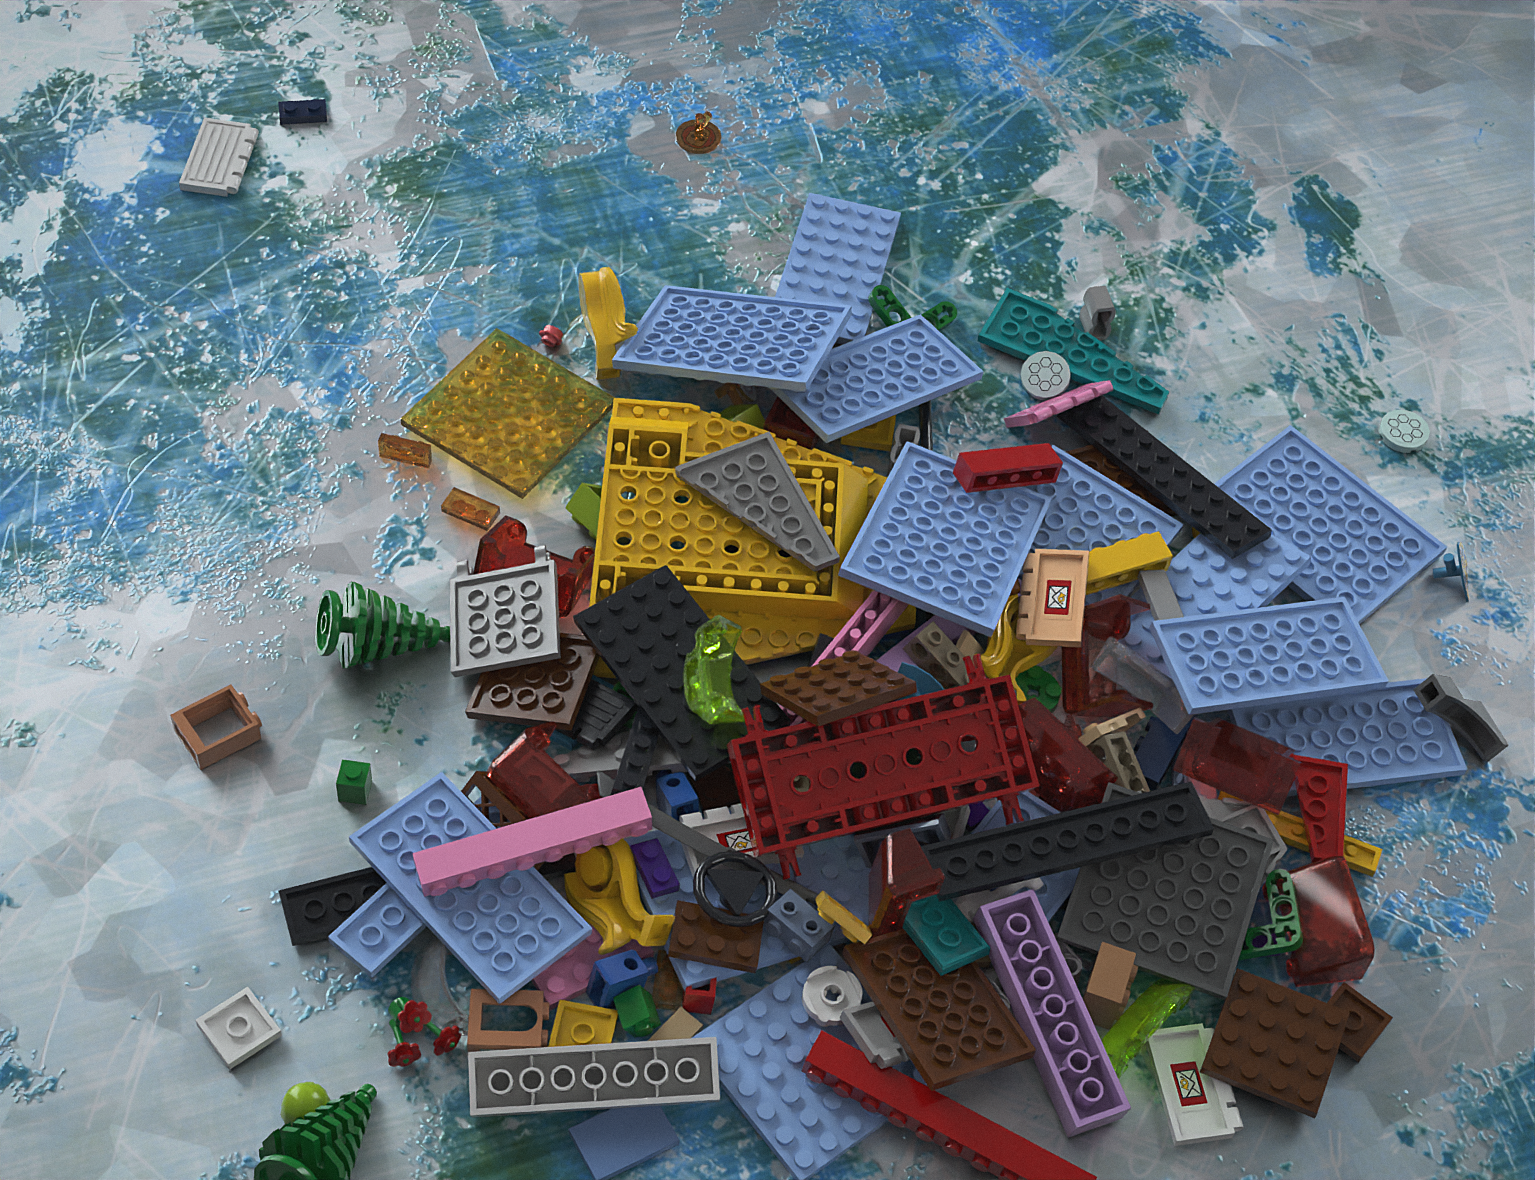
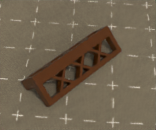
M476 771L461 790L467 798L475 787L481 791V804H474L472 801L471 803L496 828L535 818L492 772ZM496 806L500 810V823H493L489 819V807ZM544 862L534 864L533 867L538 871Z

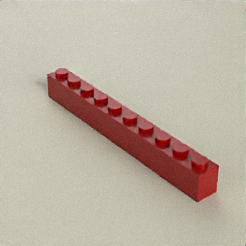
M821 1030L805 1059L801 1072L805 1073L811 1081L828 1085L833 1088L837 1095L856 1100L865 1110L884 1115L893 1125L910 1129L915 1132L919 1139L938 1144L943 1147L947 1154L953 1157L960 1156L971 1162L975 1169L982 1172L988 1171L997 1176L999 1180L1097 1179V1176L935 1090L931 1091L928 1086L892 1067L881 1069L876 1062L870 1063L864 1052Z

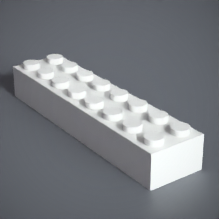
M716 1037L468 1052L470 1116L472 1118L720 1101Z

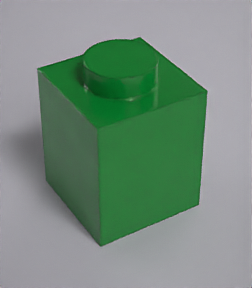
M342 759L336 781L338 801L367 805L372 785L371 764Z
M637 985L613 997L623 1030L633 1037L647 1036L652 1033L654 1028L661 1025L652 995L642 986Z

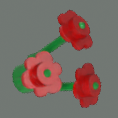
M407 997L395 999L388 1008V1012L392 1017L389 1025L393 1029L397 1042L395 1049L388 1052L389 1065L392 1067H405L418 1060L422 1055L417 1043L409 1044L403 1041L400 1029L404 1033H409L412 1030L420 1032L423 1029V1025H425L438 1037L433 1043L435 1047L433 1053L436 1056H440L444 1052L452 1051L457 1046L461 1038L459 1027L457 1025L452 1028L448 1026L441 1031L430 1021L432 1015L427 1010L428 1006L425 1002L417 1003L414 1000H409Z

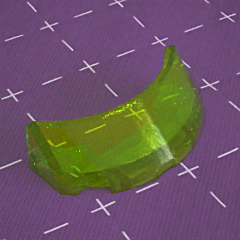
M719 614L700 626L694 635L696 645L693 651L687 653L684 665V694L692 712L698 714L702 720L712 724L745 722L743 713L734 699L730 680L732 657L742 628L740 625Z
M1161 978L1145 990L1122 1014L1101 1040L1118 1079L1127 1070L1129 1061L1139 1054L1142 1046L1172 1013L1175 1014L1178 1010H1183L1190 1002L1196 988L1189 984L1175 983Z

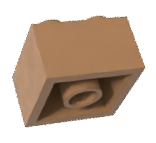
M1105 942L1101 943L1092 967L1083 1001L1094 1025L1111 1030L1114 1021L1120 1022L1138 966L1133 964L1136 953Z

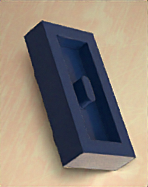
M325 99L278 102L280 125L327 122Z

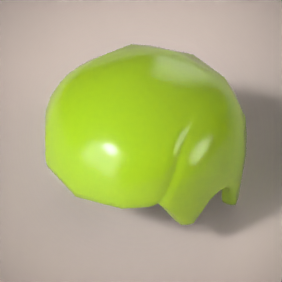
M314 1082L298 1083L286 1092L281 1102L280 1116L285 1124L291 1122L292 1127V1123L296 1118L302 1117L304 1120V1115L309 1112H315V1109L319 1106L326 1105L330 1098L326 1090L319 1084Z

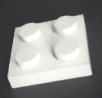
M249 987L241 990L195 1020L198 1028L229 1070L282 1036L280 1028Z

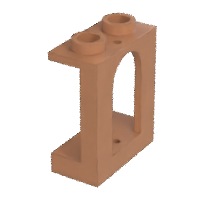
M471 989L467 1051L548 1047V1030H543V1020H549L550 1002H544V991L518 990L499 1004L486 989ZM484 1005L530 1007L537 1014V1022L528 1031H483Z

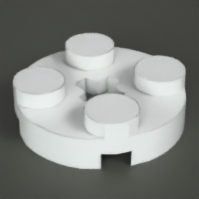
M823 966L814 970L807 978L802 991V1003L808 1015L818 1025L822 1027L842 1025L843 1022L840 1019L842 1011L861 1005L862 987L853 973L838 970L837 966ZM827 990H831L833 994L838 993L840 995L836 1001L826 999Z

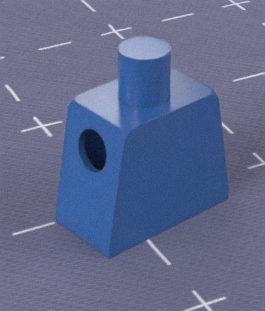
M663 770L656 775V803L659 810L679 822L680 815L699 812L698 797L683 772L672 774L669 770ZM678 807L681 808V813H680V814H678V812H677V808H678Z
M628 950L595 961L586 994L594 1006L615 1009L613 997L637 985L644 988L647 978L658 973L657 963L653 957L641 960L635 950Z

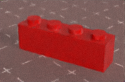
M1049 443L959 453L953 474L965 492L971 493L1056 483L1063 462Z

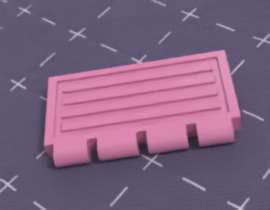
M1110 380L1082 385L1004 418L1006 427L1025 426L1040 422L1095 397L1113 391V386Z

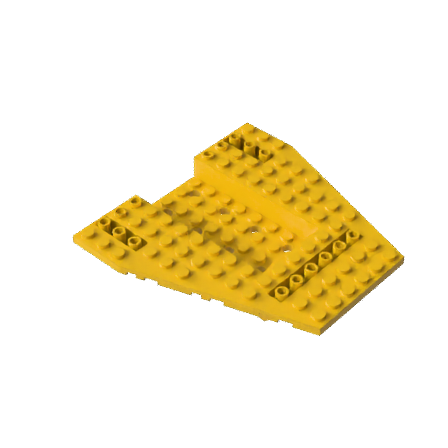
M614 398L612 416L608 427L589 607L667 565L746 665L813 651L820 633L835 638L874 591L838 576V573L888 477L874 473V469L865 466L863 468L854 466L852 461L816 448L810 450L799 446L796 441L791 439L785 441L777 438L776 434L770 432L840 556L839 563L814 572L793 556H780L778 554L782 550L780 547L678 478L675 473L676 466L769 431L738 420L737 422L722 418L719 413L702 411L699 406L691 403ZM624 492H632L636 496L632 499H624L621 495ZM677 496H685L689 500L686 503H678L675 501V498ZM621 537H627L631 540L628 545H620L616 541ZM680 541L685 546L682 549H674L670 545L672 542ZM728 545H734L739 550L736 553H728L724 548ZM909 604L885 635L914 629L916 607ZM599 657L593 675L616 678L602 658Z

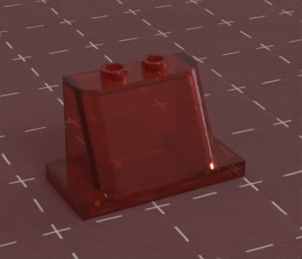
M1195 717L1173 770L1276 815H1280L1301 762L1293 759L1296 750L1218 717L1209 723Z
M910 828L894 832L881 842L869 873L868 927L872 933L870 938L903 929L902 926L912 902L938 894L944 882L945 876L941 869H932Z

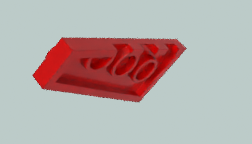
M1292 754L1290 761L1311 861L1340 867L1343 863L1348 764Z

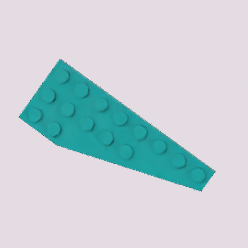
M1006 288L979 333L978 342L1025 361L1037 352L1049 351L1057 353L1069 365L1070 379L1084 385L1110 380L1113 391L1106 394L1158 415L1160 414L1168 399V390L1149 376H1143L1133 369L1134 365L1128 361H1121L1116 357V352L1090 333H1084L1074 326L1075 322L1071 319L1061 317L1057 314L1058 310L1052 305Z

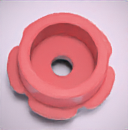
M546 325L544 330H540L539 335L542 337L541 341L543 344L554 347L561 344L563 333L554 326Z

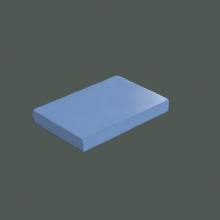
M661 1106L613 1108L569 1128V1135L593 1180H608L678 1146L680 1142Z

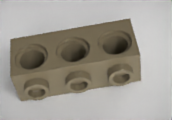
M934 621L902 648L916 665L932 675L942 685L944 690L969 683L966 667L962 659L965 656Z
M1125 731L1104 735L1085 748L1104 794L1109 782L1136 792L1141 791L1145 793L1150 791Z

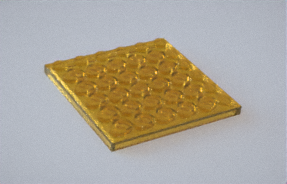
M496 328L400 419L403 427L523 499L613 409L615 397Z

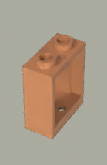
M231 684L170 715L175 733L200 770L261 739L259 728L262 727L259 716L255 711L252 713L247 708L249 705L242 692L237 693ZM232 708L244 727L205 747L192 727Z

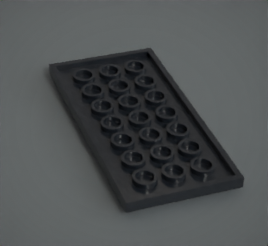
M667 565L662 566L573 616L576 626L695 782L730 762L727 744L733 739L746 737L745 735L748 734L741 709L748 707L754 720L753 707L760 705L765 730L771 731L790 726V719L776 702L761 694L759 680Z

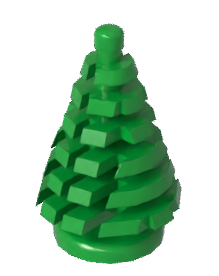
M351 581L344 591L343 604H341L337 592L333 590H325L323 592L316 618V649L320 656H330L337 646L342 669L354 667L357 662L363 665L373 661V658H377V661L386 659L391 654V651H393V656L405 654L407 647L408 651H418L422 648L423 642L425 648L435 647L439 640L450 643V626L440 627L439 620L429 617V620L427 619L426 621L425 614L412 610L413 613H410L408 605L403 603L395 605L392 598L385 595L380 597L376 591L369 588L364 591L362 585Z
M365 1083L358 1089L356 1095L355 1091L347 1092L341 1095L339 1099L331 1100L326 1105L319 1106L315 1109V1112L307 1113L304 1115V1120L302 1117L296 1118L292 1123V1127L291 1122L283 1125L280 1130L278 1128L262 1142L263 1147L259 1149L260 1163L254 1169V1180H351L352 1171L357 1160L358 1148L360 1149L367 1122L371 1116V1102L377 1096L375 1087Z

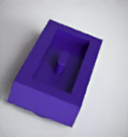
M658 838L630 846L635 865L651 899L679 891L680 883Z

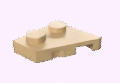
M1140 707L1099 725L1093 723L1082 730L1084 735L1079 737L1076 742L1081 750L1085 749L1104 735L1126 732L1143 720L1146 715Z

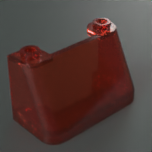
M505 515L480 539L473 575L535 563L534 548L536 546L526 543L527 529L521 521ZM581 546L575 551L573 560L546 550V553H550L551 560H554L557 564L559 618L567 617L573 611L593 576L595 548Z
M1344 856L1327 857L1288 870L1287 872L1291 875L1295 886L1303 933L1301 946L1297 950L1292 951L1290 959L1286 962L1287 973L1293 978L1295 987L1362 979L1374 958L1375 948ZM1278 879L1276 886L1280 895H1285L1283 891L1284 881L1283 879ZM1265 882L1262 887L1265 900H1269ZM1289 904L1279 906L1282 916L1289 915L1292 911V906ZM1288 931L1289 940L1292 941L1291 937L1293 934L1291 931Z

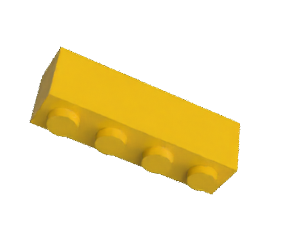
M1160 532L1144 533L1134 539L1120 540L1114 545L1092 549L1089 552L1086 595L1138 580L1139 571H1168L1173 555Z

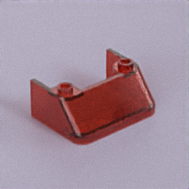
M1118 594L1085 606L1081 647L1062 646V704L1067 714L1082 717H1118L1140 707L1143 711L1153 708L1152 702L1133 697L1128 691L1116 690L1115 641L1126 637L1131 625L1130 616L1149 610V603Z
M554 721L524 730L492 760L486 771L488 777L530 819L603 798L599 794L598 784L580 786L545 752L550 745L549 738L557 726Z

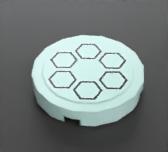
M1049 351L1037 352L1028 357L1022 366V386L1035 399L1049 400L1065 392L1064 390L1069 386V365L1057 353Z
M1407 410L1388 412L1382 418L1378 430L1379 435L1381 434L1383 437L1382 441L1388 447L1402 453H1410L1411 450H1421L1426 445L1430 434L1428 424L1416 413Z

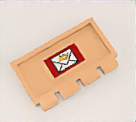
M1035 549V553H1028L1023 564L1024 574L1022 575L1020 591L1022 596L1019 600V619L1017 620L1016 628L1017 639L1026 640V645L1081 647L1089 551Z

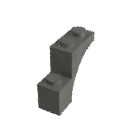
M1432 674L1414 689L1425 710L1441 717L1455 727L1475 748L1483 761H1490L1509 746L1482 702L1464 699L1451 677Z

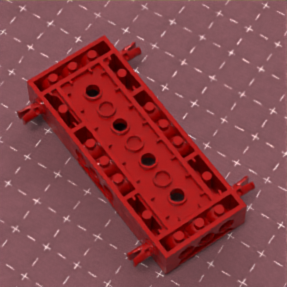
M978 653L973 656L974 664L969 655L962 658L969 678L967 685L882 704L819 727L811 722H805L768 731L764 728L760 705L753 707L754 720L748 707L741 709L748 734L745 735L746 737L731 740L727 744V749L754 857L772 853L778 854L783 880L790 878L789 865L795 877L802 876L795 853L797 847L994 799L1001 801L1006 825L1014 823L1013 815L1017 823L1024 821L1017 796L1020 795L1019 793L1039 787V782L1010 674L992 679L986 678L981 654ZM964 736H970L975 740L976 748L973 752H967L962 748L961 741ZM914 749L920 753L921 760L918 765H911L907 762L906 753L908 750ZM857 762L864 766L865 775L863 778L857 779L851 775L850 766L852 763ZM797 776H804L808 779L809 788L806 792H799L794 788L793 782Z

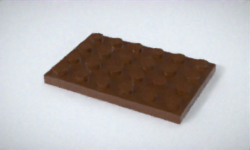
M904 929L870 938L866 944L859 941L844 946L843 956L931 1091L1034 1057L1035 1047L975 961L940 976Z

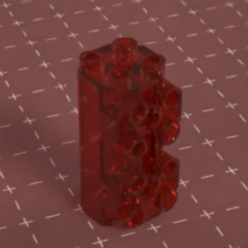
M1034 697L1019 704L1021 718L1039 782V787L1035 788L1034 791L1060 813L1102 803L1108 783L1115 784L1118 776L1038 699Z

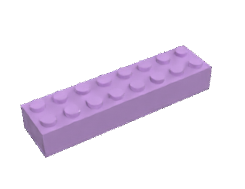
M1034 889L980 906L973 917V921L979 934L991 948L989 958L1010 1002L1016 1020L1036 1049L1033 1059L1067 1137L1069 1138L1122 1119L1131 1109V1106Z

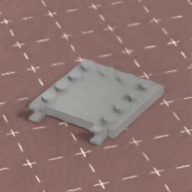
M546 545L534 548L535 563L474 575L473 568L468 567V560L457 561V578L450 579L451 673L454 677L561 658L557 564L554 560H551L550 553H546Z

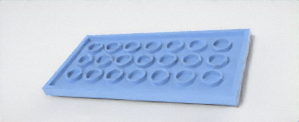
M809 193L775 297L850 305L852 307V315L835 343L843 345L866 336L874 310L868 301V296L876 286L881 285L901 213Z
M920 314L831 349L806 392H794L780 388L771 390L820 438L828 443L982 379L984 371Z
M1200 533L1171 560L1168 571L1165 572L1183 616L1188 617L1266 607L1311 564V556L1271 534L1270 538L1232 559ZM1140 588L1121 605L1113 617L1104 625L1102 631L1097 629L1093 631L1094 639L1177 689L1149 627L1152 621L1155 620L1143 590Z
M1345 597L1152 621L1149 627L1189 715L1385 688L1389 682Z
M1427 678L1388 682L1385 688L1228 710L1258 800L1298 795L1290 761L1292 754L1348 764L1347 789L1459 776L1465 774L1467 767L1449 723L1441 717L1427 712L1414 692V689Z
M440 772L350 835L349 842L500 1004L592 934V927L534 867L523 871L517 869L506 872L504 876L497 879L486 878L479 880L470 887L461 888L459 886L452 888L439 896L429 895L424 897L412 853L497 829L445 774Z

